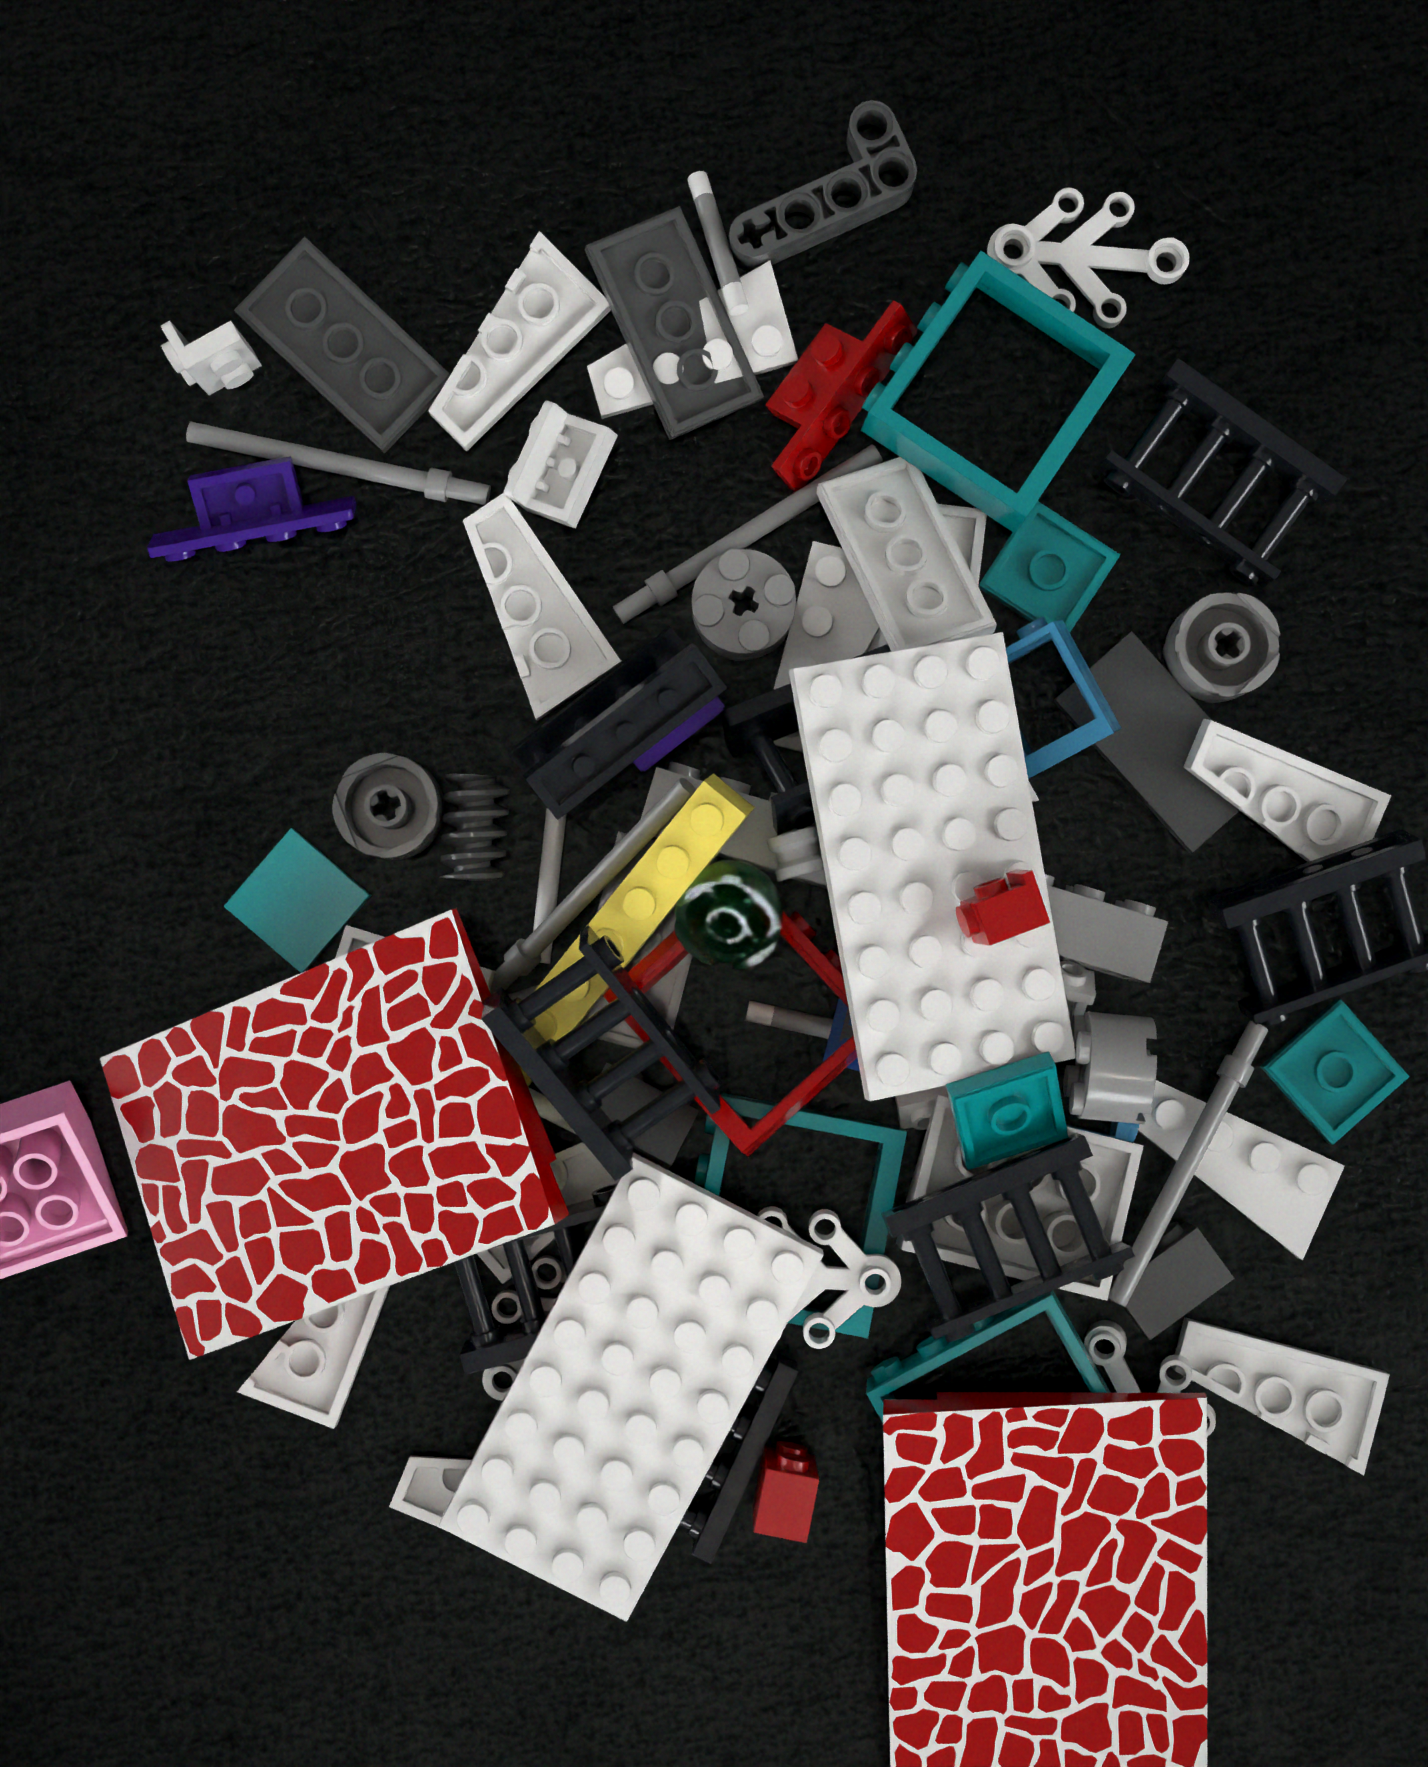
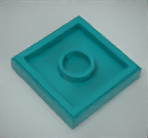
M1037 501L1016 533L1012 532L978 587L1030 622L1043 616L1048 624L1062 619L1068 631L1071 632L1120 557V554Z
M291 828L224 907L302 973L311 967L372 895L300 833Z
M1335 999L1260 1066L1324 1140L1331 1145L1335 1144L1410 1077L1341 999Z
M1049 1051L946 1084L960 1150L967 1170L1068 1138L1056 1066Z

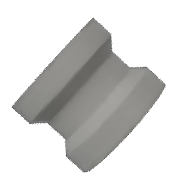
M816 826L766 840L769 851L776 854L779 865L775 873L778 882L824 869L822 855L817 845L819 838Z

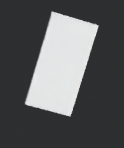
M898 457L818 484L816 494L891 652L994 633L997 624L921 470L903 458Z

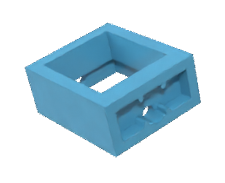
M1044 616L1016 631L1020 640L1006 648L1008 664L1052 640L1095 719L1035 752H1032L1020 730L1028 779L1122 729L1064 621L1061 619L1048 624Z

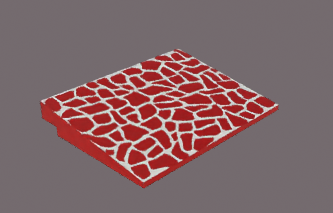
M457 908L100 1058L189 1360L555 1225L570 1215L550 1166V1163L557 1158L521 1068L481 1019L484 1000L491 993Z
M937 1392V1400L884 1399L883 1436L890 1767H1207L1206 1394Z

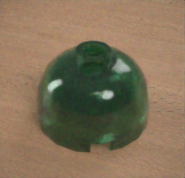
M721 860L706 866L678 900L675 909L676 921L674 928L675 934L685 950L702 963L714 966L715 961L733 963L731 969H745L761 963L775 949L783 924L781 895L768 875L756 866L739 860Z

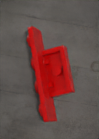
M892 301L864 341L825 323L766 403L767 408L774 416L798 428L795 435L771 466L788 488L794 492L803 488L818 473L821 463L838 440L850 429L852 421L862 409L872 389L878 382L882 383V380L891 370L889 367L906 342L911 344L916 336L917 328L900 303Z

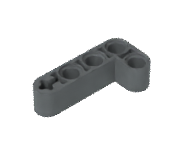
M870 100L862 102L853 110L850 116L846 144L854 163L743 212L734 219L730 226L729 245L738 268L751 272L768 261H771V265H774L898 209L907 203L913 191L917 166L894 113L887 105L880 101ZM864 125H875L882 131L883 136L877 140H867L859 134L858 129ZM889 170L896 171L901 174L905 183L897 187H890L880 180L879 175ZM838 192H850L858 199V204L851 208H842L835 204L832 197ZM800 212L809 216L812 224L805 229L799 230L789 226L785 219L791 213ZM770 223L775 224V230L770 231ZM751 235L754 241L761 240L760 247L753 249L749 242L743 244L744 236Z

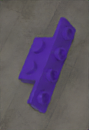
M291 456L190 475L187 481L200 525L153 534L147 549L150 558L165 556L166 561H179L194 556L197 549L215 546L216 551L225 552L246 545V540L266 536L268 542L283 541L294 537L297 534L296 530L316 527L318 532H330L345 527L347 520L354 518L356 502L354 496L304 505Z

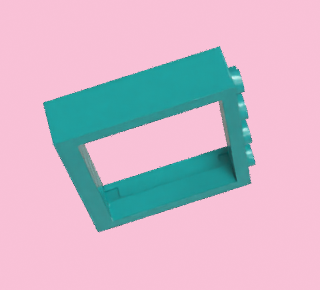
M980 251L970 267L961 262L945 286V289L951 293L945 303L940 306L933 302L917 327L923 334L915 346L908 342L902 346L889 367L896 373L888 385L884 386L878 382L868 395L862 406L863 409L868 411V415L861 431L1013 533H1016L1136 354ZM976 287L1100 370L1018 493H1015L892 410Z
M727 1093L721 1094L740 1116L761 1119L778 1104ZM801 1108L785 1124L879 1142L859 1248L866 1255L875 1253L884 1255L888 1230L881 1213L893 1208L907 1131L898 1126ZM707 1114L704 1133L713 1135L710 1155H699L694 1184L704 1186V1189L719 1196L730 1139ZM872 1274L868 1276L865 1285L870 1289H877L880 1275ZM863 1305L835 1329V1332L868 1338L874 1307ZM804 1307L787 1323L803 1326L805 1319L809 1315L817 1312L823 1313L825 1310ZM816 1323L811 1326V1328L829 1331V1328L823 1323Z
M1054 1291L973 1323L976 1330L961 1339L946 1342L944 1336L934 1339L933 1336L926 1338L917 1345V1353L902 1361L898 1357H892L875 1366L871 1370L873 1376L867 1379L866 1394L883 1422L884 1399H896L892 1391L1045 1311L1090 1392H1111Z

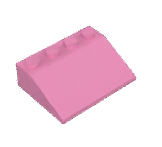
M71 1081L0 1104V1279L127 1237L128 1229L91 1120Z

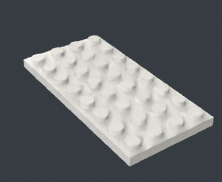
M1003 632L789 670L865 1099L874 1101L946 1086V1084L1048 1051L1055 1063L1075 1059L1074 1041ZM1015 869L1033 870L1050 923L990 946L976 944L973 942L972 937L967 938L964 935L956 917V907L960 906L961 901L976 896L973 889L975 886L1005 877L1006 883L1009 884L1007 872Z
M633 1153L631 1158L633 1170L621 1177L616 1184L438 1526L626 1622L824 1255L823 1249Z

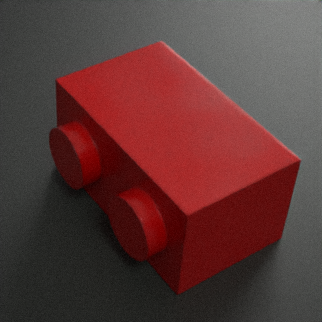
M778 1441L776 1447L764 1446L752 1503L754 1533L807 1543L819 1484L815 1455L807 1454V1447L788 1441Z

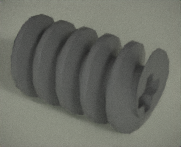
M445 774V781L458 786L459 789L445 793L443 801L458 807V810L443 814L442 821L455 827L456 831L442 835L441 842L455 848V852L440 857L439 863L454 869V872L439 878L492 881L505 877V871L491 865L492 860L506 856V850L493 845L492 840L507 836V830L493 824V819L506 816L509 813V809L494 803L495 798L510 794L509 788L496 783L497 777L477 774Z

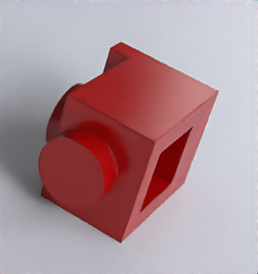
M1015 869L1007 872L1009 884L1006 883L1005 877L975 886L973 889L976 896L961 901L960 906L956 907V917L964 935L967 938L972 937L973 942L976 944L990 946L1050 923L1033 870Z

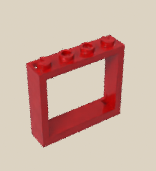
M744 868L628 972V975L645 994L749 900L849 1009L840 957L832 949L823 955L810 941L817 934L803 917L796 911L788 917L775 903L782 897L776 888L762 874L754 880ZM611 989L602 995L609 1003L618 998ZM632 1015L625 1019L626 1023L644 1043L651 1039ZM854 1035L752 1127L743 1120L720 1093L721 1109L714 1114L708 1111L697 1096L694 1099L743 1154L750 1156L857 1058ZM665 1056L659 1059L678 1081L683 1079Z

